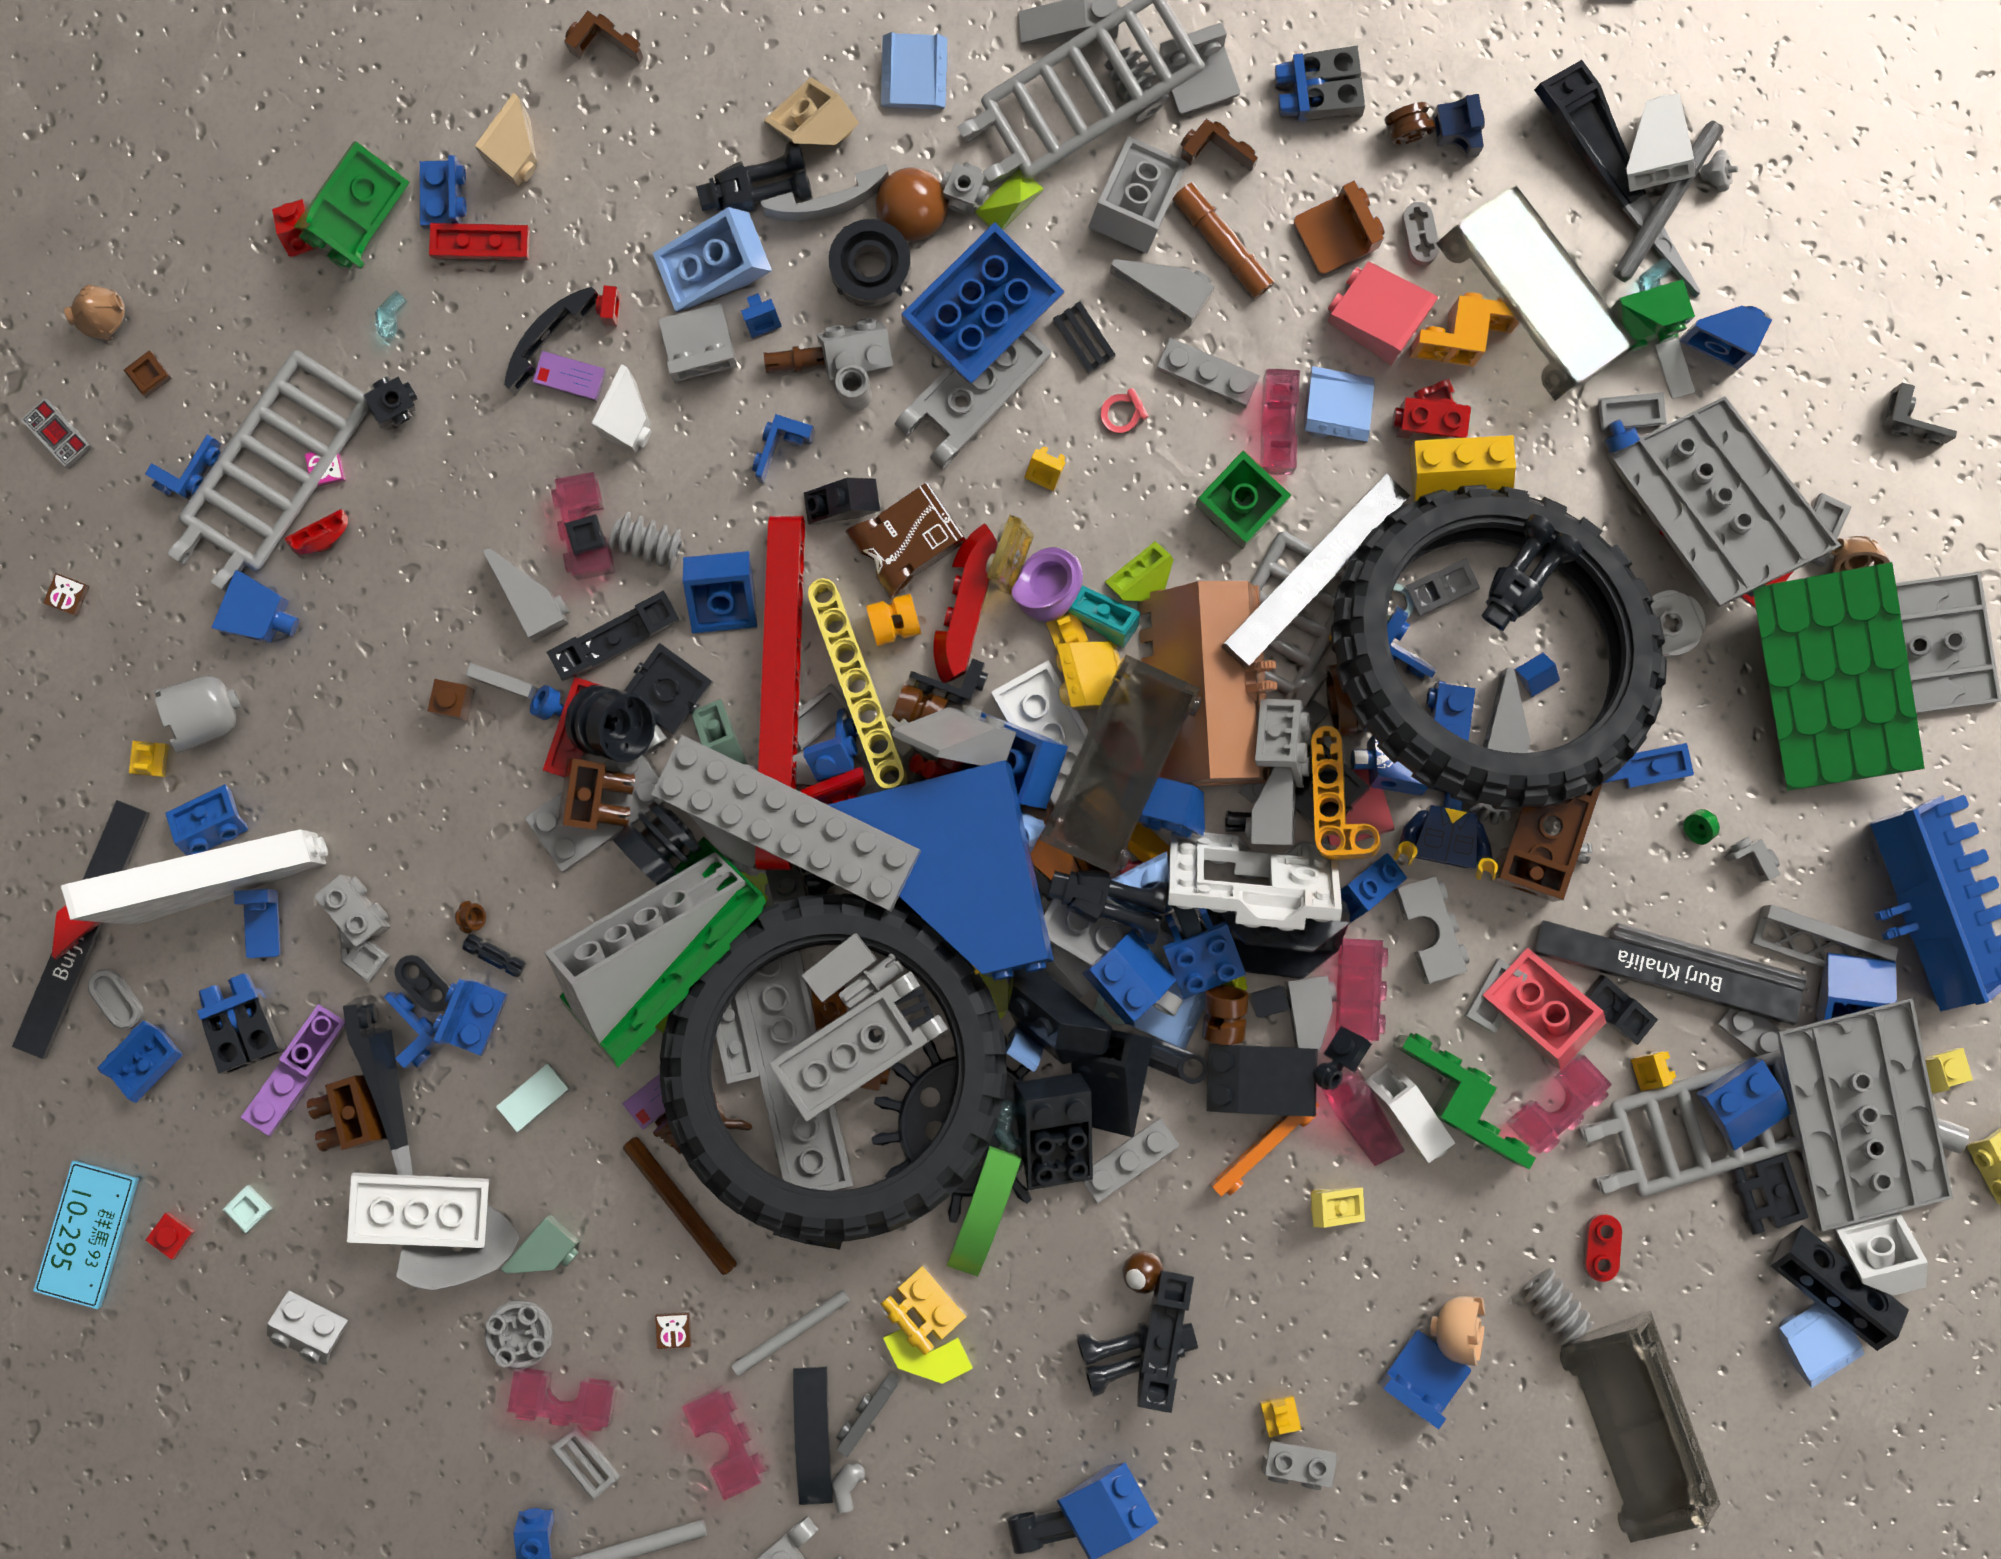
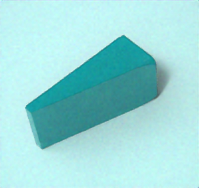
M1083 585L1075 601L1068 609L1069 613L1114 644L1123 648L1139 626V611Z

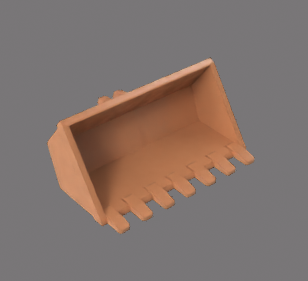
M1196 581L1166 590L1150 592V599L1138 602L1140 615L1151 614L1152 627L1139 631V640L1141 643L1153 642V655L1141 659L1142 671L1154 670L1155 684L1143 686V698H1156L1157 712L1145 714L1144 716L1145 727L1158 726V741L1146 743V754L1148 756L1159 755L1160 769L1148 771V775L1195 787L1266 784L1269 779L1271 766H1257L1255 755L1261 699H1267L1266 692L1277 690V682L1265 680V672L1276 669V661H1264L1263 651L1245 670L1221 647L1261 605L1260 587L1258 585H1252L1248 581Z

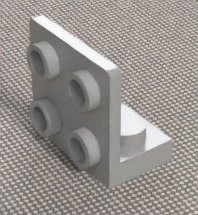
M1222 22L1187 34L1204 62V69L1171 91L1180 115L1240 95V88L1224 47L1227 34ZM1174 39L1160 43L1159 54L1171 74L1189 64Z
M721 304L659 319L668 357L667 365L674 383L738 367Z
M1261 699L1255 762L1257 766L1291 767L1296 787L1304 788L1305 777H1310L1311 758L1307 757V746H1311L1314 731L1313 726H1310L1309 712H1304L1301 700Z

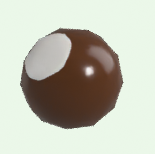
M1140 1251L1132 1254L1125 1261L1122 1269L1127 1287L1140 1294L1153 1292L1160 1270H1163V1265L1160 1258L1151 1252Z

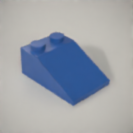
M982 712L981 717L986 718V715L989 714ZM1005 721L1004 727L1016 732L1006 762L1012 767L1019 804L1046 809L1068 746ZM965 763L962 771L979 767L980 765Z

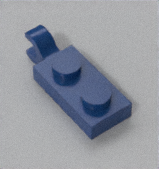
M1683 743L1637 752L1614 776L1604 783L1624 779L1626 789L1693 776L1694 772L1688 745Z

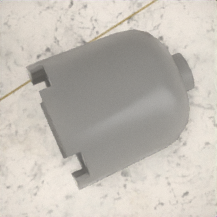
M213 676L198 677L154 691L156 695L155 702L164 727L171 726L174 739L170 740V743L177 753L230 733L236 723L235 709L241 708L235 690H227L224 683Z

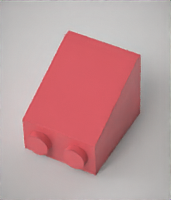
M1368 261L1363 269L1356 267L1346 282L1350 288L1343 296L1338 293L1328 307V310L1332 313L1327 322L1392 366L1428 315L1438 297Z

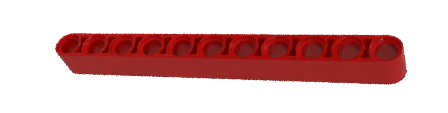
M770 516L767 533L758 772L796 789L797 761L793 762V755L797 754L805 520L804 516ZM755 846L757 870L792 869L793 864Z

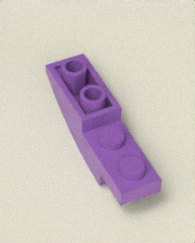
M318 1004L279 1058L280 1063L240 1118L268 1137H271L289 1110L292 1111L317 1075L345 1027V1021Z

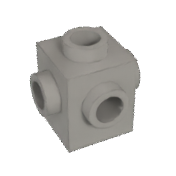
M955 163L951 172H945L940 186L944 190L943 196L948 200V208L958 213L964 214L966 212L974 215L978 204L983 206L989 187L986 186V176L981 173L982 170L979 167L969 163H964L963 166ZM962 183L964 185H967L968 187L961 188L958 184Z

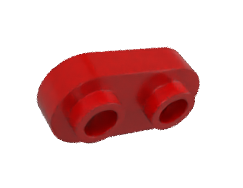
M1597 1214L1588 1221L1586 1226L1583 1265L1587 1275L1599 1282L1612 1280L1618 1274L1620 1268L1622 1226L1611 1215ZM1608 1225L1611 1233L1608 1237L1604 1238L1601 1236L1600 1231L1603 1226ZM1602 1259L1608 1261V1267L1604 1271L1598 1269V1262Z

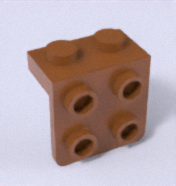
M1355 180L1342 186L1338 196L1297 215L1294 219V225L1318 273L1322 275L1328 274L1379 249L1384 239V227L1377 216L1373 218L1368 208L1370 206L1369 197L1363 188H1358Z

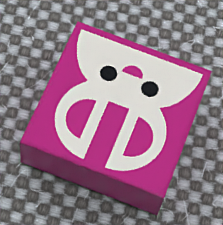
M313 452L305 454L309 474L321 458ZM340 454L336 455L318 482L317 487L346 481Z

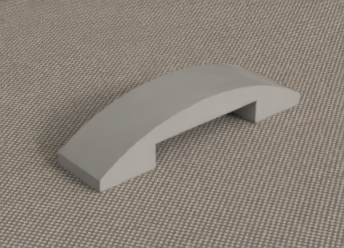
M887 165L855 173L856 187L798 204L795 203L792 192L762 200L761 204L766 217L784 221H812L844 213L864 203L878 192L883 181L889 176Z

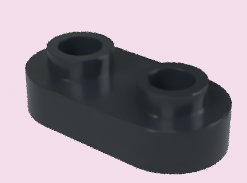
M408 955L401 958L397 962L394 971L397 982L426 1011L441 1012L446 1010L449 1003L445 1001L450 985L420 956ZM414 965L419 969V975L416 978H412L409 975V969ZM436 989L442 993V998L438 1002L432 999V992Z

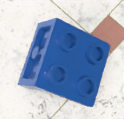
M459 979L457 984L452 983L445 998V1001L449 1003L444 1015L439 1014L432 1029V1033L436 1034L433 1042L437 1044L450 1043L483 1056L508 994L473 979Z
M1416 1330L1378 1384L1439 1430L1446 1420L1441 1413L1471 1372V1368L1445 1357L1436 1342L1420 1330Z

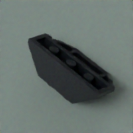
M1024 968L1013 971V977L1009 978L1008 1011L1018 1028L1036 1041L1061 1064L1106 1053L1113 1027L1043 970L1026 973Z

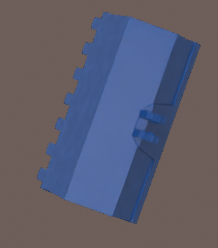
M1941 795L1929 799L1920 805L1872 821L1870 824L1898 901V905L1874 913L1876 921H1883L1892 918L1894 915L1903 914L1906 924L1892 927L1882 932L1883 940H1889L1910 933L1940 1012L1971 1004H1984L2001 992V934L1996 936L1991 923L2001 918V904L1986 908L1981 894L1998 889L1999 883L1995 876L1975 881L1971 867L1989 861V856L1985 849L1965 854L1961 840L1977 835L1979 833L1977 824L1970 822L1955 828L1951 813L1969 806L1965 795L1946 801L1944 796Z

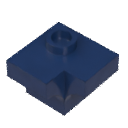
M1479 94L1466 95L1455 102L1438 104L1433 113L1437 145H1455L1464 152L1466 158L1479 156L1484 147L1481 130L1485 127V118L1481 109Z

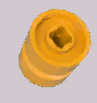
M911 593L893 598L891 604L880 601L866 605L877 646L894 642L898 635L905 639L922 634ZM901 614L903 621L893 625L891 616Z

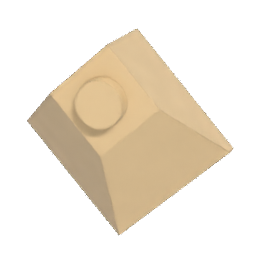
M812 77L764 119V122L769 127L797 144L836 145L848 138L852 130L859 124L840 95Z
M513 93L478 140L475 147L488 167L519 187L523 181H528L534 174L537 157L530 117L520 98Z

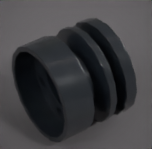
M591 685L579 691L567 708L565 719L567 737L574 747L584 753L601 756L617 762H630L639 758L648 749L654 737L656 725L654 711L646 699L635 693L619 691L615 688L600 685Z
M652 799L647 806L657 817L652 821L640 811L637 815L645 828L640 832L627 824L612 840L658 886L677 874L669 861L673 856L686 864L690 861L681 850L684 845L696 855L702 848L697 843L690 828L673 811L659 805Z

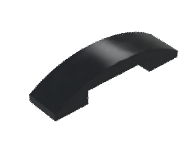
M588 287L564 297L542 313L528 328L513 352L505 376L504 385L514 396L536 373V370L528 361L570 315L580 323L593 309L598 296L595 289Z
M664 590L634 605V609L579 638L575 636L547 651L546 653L562 682L627 652L679 621L680 619Z
M1160 1270L1143 1340L1138 1379L1137 1407L1172 1413L1177 1379L1174 1378L1184 1315L1185 1311H1189L1194 1282L1193 1276Z
M827 1366L793 1368L794 1433L799 1505L833 1503Z

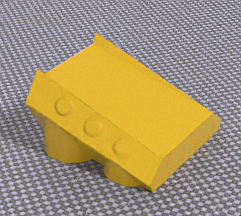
M1111 641L1057 644L1056 664L1058 669L1063 672L1065 682L1059 688V698L1063 704L1070 706L1073 710L1107 709L1131 705L1116 644Z

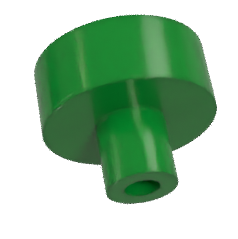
M1698 809L1686 817L1683 824L1687 837L1700 845L1709 843L1720 831L1717 816L1705 809Z

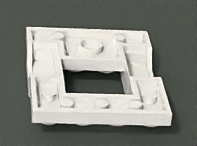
M1171 831L1168 905L1181 909L1205 908L1219 913L1235 911V923L1243 924L1250 928L1268 926L1277 927L1283 931H1292L1294 929L1304 930L1306 918H1312L1318 922L1340 921L1342 904L1338 860L1325 859L1318 852L1316 843L1300 842L1285 854L1253 852L1236 835L1204 833L1201 836L1192 833L1191 839L1174 835ZM1322 844V847L1326 850L1332 851L1337 849L1336 845ZM1204 860H1210L1216 864L1233 862L1235 875H1242L1249 879L1267 877L1270 878V886L1204 880Z

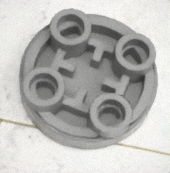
M525 1300L508 1302L496 1309L488 1318L484 1335L485 1344L489 1354L499 1366L511 1369L528 1368L539 1362L551 1347L553 1340L551 1320L547 1313L533 1302Z

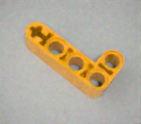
M1332 726L1319 727L1313 733L1311 740L1314 825L1317 850L1322 857L1328 860L1371 858L1380 850L1379 832L1370 824H1346L1344 755L1341 735ZM1325 737H1331L1333 742L1330 746L1331 759H1325V751L1322 745ZM1326 769H1333L1338 773V777L1333 783L1325 784L1320 781V774ZM1327 802H1334L1339 806L1338 813L1333 817H1325L1321 814V808ZM1366 833L1374 837L1375 841L1372 847L1361 849L1355 844L1356 839L1361 834ZM1328 835H1336L1341 842L1337 849L1330 851L1322 847L1323 839Z

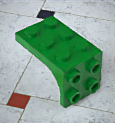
M353 141L294 227L302 232L299 238L315 249L318 247L321 250L325 249L329 253L326 258L342 269L345 267L348 270L352 267L362 269L365 263L361 260V256L366 245L410 182L357 141Z

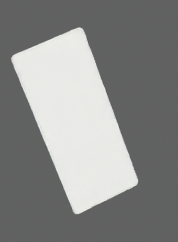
M1679 339L1655 345L1671 397L1677 398L1694 393L1695 389Z

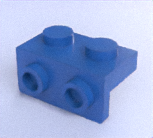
M142 1021L131 1030L130 1034L115 1050L107 1055L106 1059L97 1069L101 1074L111 1078L128 1100L137 1103L183 1054L163 1029L147 1021Z

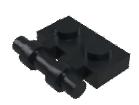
M1787 1153L1753 1163L1752 1166L1756 1176L1751 1178L1746 1177L1743 1167L1730 1170L1734 1183L1731 1184L1734 1194L1739 1195L1744 1210L1741 1214L1744 1223L1749 1224L1752 1235L1765 1231L1761 1219L1769 1216L1775 1228L1809 1218ZM1760 1187L1766 1205L1757 1207L1751 1190Z

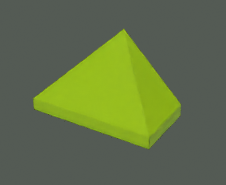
M1019 169L984 202L983 206H980L975 211V214L988 227L995 222L1004 230L1044 189L1033 178H1026Z
M1154 541L1108 578L1105 583L1124 601H1144L1150 599V592L1165 590L1174 559L1170 553Z

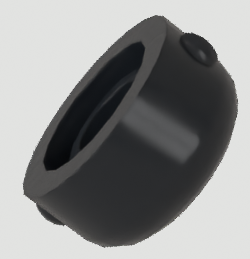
M863 219L844 226L836 235L829 251V268L833 283L840 295L858 305L878 306L888 303L898 295L902 296L903 290L910 278L911 256L906 240L894 226L876 219ZM866 252L879 253L886 260L884 270L874 277L863 276L855 268L856 259Z

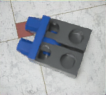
M1358 45L1304 55L1303 53L1293 54L1292 61L1275 65L1276 85L1293 84L1294 93L1282 94L1278 97L1280 116L1297 115L1298 122L1349 115V118L1362 117L1365 109L1362 78H1360L1361 67Z

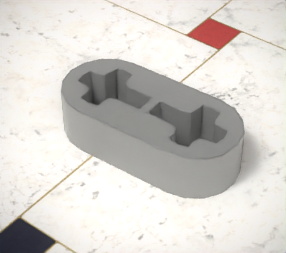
M1414 202L1406 208L1402 216L1407 251L1410 260L1414 264L1427 266L1436 259L1439 253V241L1434 216L1427 204ZM1414 211H1418L1419 216H1425L1421 223L1420 231H1418L1416 221H1410L1409 219L1414 214ZM1421 237H1423L1425 247H1431L1432 249L1427 257H1423L1422 252H1416V249L1420 246Z

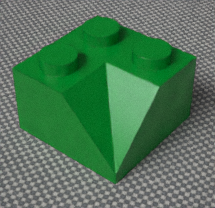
M1683 279L1620 297L1605 314L1617 351L1628 348L1629 352L1643 349L1648 346V341L1659 339L1660 343L1679 337L1678 333L1686 330V325L1695 317Z
M1242 451L1198 497L1195 505L1244 549L1288 502L1291 494L1245 451Z

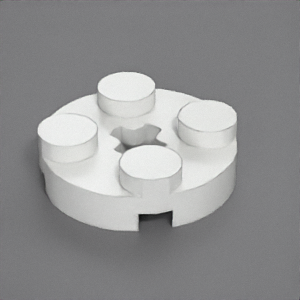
M1666 590L1652 596L1654 602L1651 604L1654 615L1656 614V617H1659L1661 620L1665 643L1662 645L1663 656H1679L1696 647L1706 624L1703 609L1697 600L1676 590ZM1666 615H1669L1671 619H1678L1679 624L1675 626L1676 632H1671L1670 629L1664 628L1663 623L1666 621Z

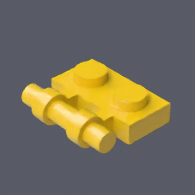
M923 1266L919 1267L895 1289L904 1299L899 1305L890 1295L880 1303L888 1313L886 1317L892 1324H898L908 1336L906 1340L912 1347L916 1346L923 1355H926L934 1348L932 1343L926 1338L928 1333L932 1332L938 1340H942L966 1318L963 1312ZM911 1308L924 1322L919 1328L906 1314Z

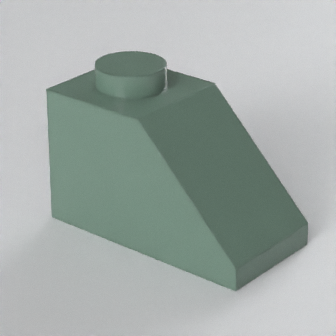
M719 699L695 709L692 717L701 744L739 763L748 765L722 700Z
M550 1215L539 1224L501 1270L507 1274L554 1270L561 1264L566 1268L578 1255L579 1252L575 1247L581 1241Z

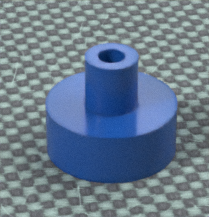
M1621 419L1608 424L1612 436L1605 439L1604 442L1609 453H1612L1638 442L1640 437L1635 427L1625 429Z
M548 685L540 687L531 701L530 713L542 720L549 719L553 714L560 717L564 705L559 703L560 692Z

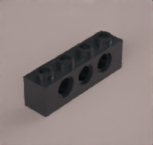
M1803 1225L1782 1238L1770 1267L1876 1351L1899 1337L1909 1312L1908 1308L1890 1294L1863 1284L1849 1261Z

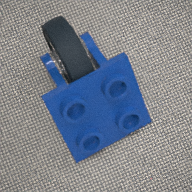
M1172 905L1174 912L1165 915V918L1175 941L1164 945L1163 948L1183 999L1246 975L1226 921L1213 926L1205 908L1181 909ZM1202 922H1204V925L1207 929V931L1203 932L1202 926L1200 924ZM1179 931L1183 932L1185 940L1182 941Z

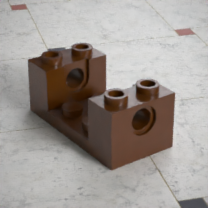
M1602 784L1579 798L1568 799L1559 805L1540 809L1522 807L1509 845L1500 850L1497 858L1498 871L1496 878L1492 880L1491 876L1490 880L1552 902L1564 900ZM1548 816L1555 817L1560 822V830L1554 836L1547 834L1543 829V822Z

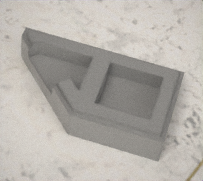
M337 925L341 945V962L365 981L371 983L390 958V955L369 939L360 946H354Z

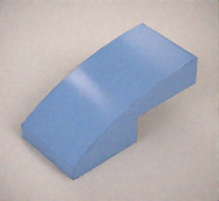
M1014 1026L1008 1034L1010 1040L1006 1045V1053L1034 1072L1041 1060L1043 1047L1020 1028Z

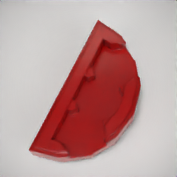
M340 509L284 539L294 553L310 554L316 551L323 552L329 549L333 542L343 534L348 525V516L343 509Z
M861 766L804 788L800 792L827 805L858 797L857 793L866 785L863 768Z

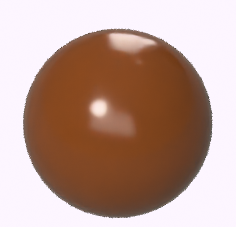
M916 167L902 168L893 172L883 181L876 196L878 219L894 226L903 235L904 239L909 242L922 241L933 236L942 227L948 214V200L943 196L944 190L940 186L941 181L931 172Z

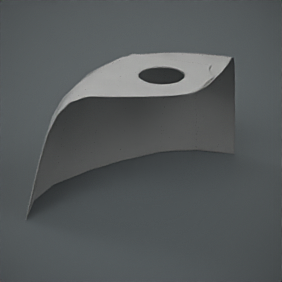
M487 1205L484 1248L463 1247L461 1251L454 1252L452 1247L403 1245L396 1278L413 1287L429 1290L456 1286L475 1280L498 1269L512 1255L520 1236L501 1213Z

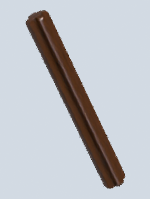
M633 1137L623 1146L625 1153L722 1275L732 1271L737 1266V1262L640 1139Z

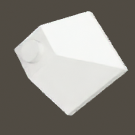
M621 364L591 424L601 437L637 453L640 446L645 447L652 430L649 429L650 422L637 383L629 369Z
M1900 1212L1835 1228V1233L1863 1284L1893 1296L1926 1288L1928 1262Z

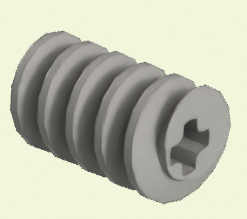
M1127 47L1119 51L1143 92L1156 85L1151 84V81L1157 76L1155 71L1147 74L1144 72L1150 66L1149 61L1140 63L1138 61L1144 54L1141 49L1133 51L1131 47ZM1108 59L1104 66L1107 70H1112L1110 76L1113 81H1118L1116 87L1119 92H1125L1123 99L1125 103H1128L1132 98ZM1165 94L1135 113L1137 115L1136 122L1143 121L1158 112L1170 98L1169 95Z
M628 511L622 519L619 518L615 522L610 534L608 548L614 549L619 544V551L623 554L627 553L631 548L633 557L638 558L643 553L646 562H651L656 557V564L662 567L668 561L669 569L672 570L681 550V529L677 528L674 534L669 536L668 525L665 524L658 532L656 531V521L652 520L647 527H644V517L641 515L635 523H632L631 512Z
M1549 1268L1526 1284L1524 1290L1528 1289L1529 1293L1524 1301L1526 1303L1533 1300L1538 1302L1533 1312L1536 1314L1545 1310L1546 1314L1541 1322L1546 1324L1553 1321L1555 1324L1550 1333L1554 1335L1562 1331L1563 1336L1558 1343L1564 1345L1582 1336L1592 1327L1594 1321H1588L1590 1318L1588 1311H1579L1581 1308L1580 1301L1577 1299L1571 1300L1573 1296L1572 1291L1569 1289L1562 1290L1564 1286L1563 1280L1560 1278L1553 1279L1555 1270Z

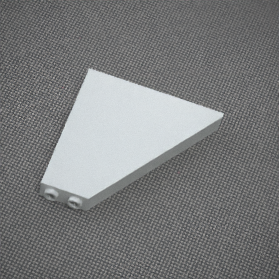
M300 829L62 885L61 889L70 920L139 925L233 895L234 891L248 890L327 865L324 856L328 855V850L323 837H318L317 833Z

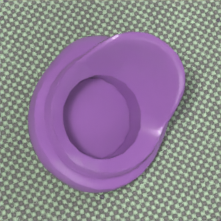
M1048 547L1039 550L1028 558L1023 565L1018 579L1012 588L1013 599L1027 616L1038 621L1046 622L1060 618L1071 607L1081 589L1083 582L1081 564L1076 556L1065 549Z

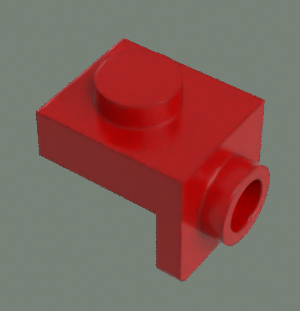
M303 199L285 203L272 209L276 234L289 257L315 249L299 238L302 232L294 227L307 208Z

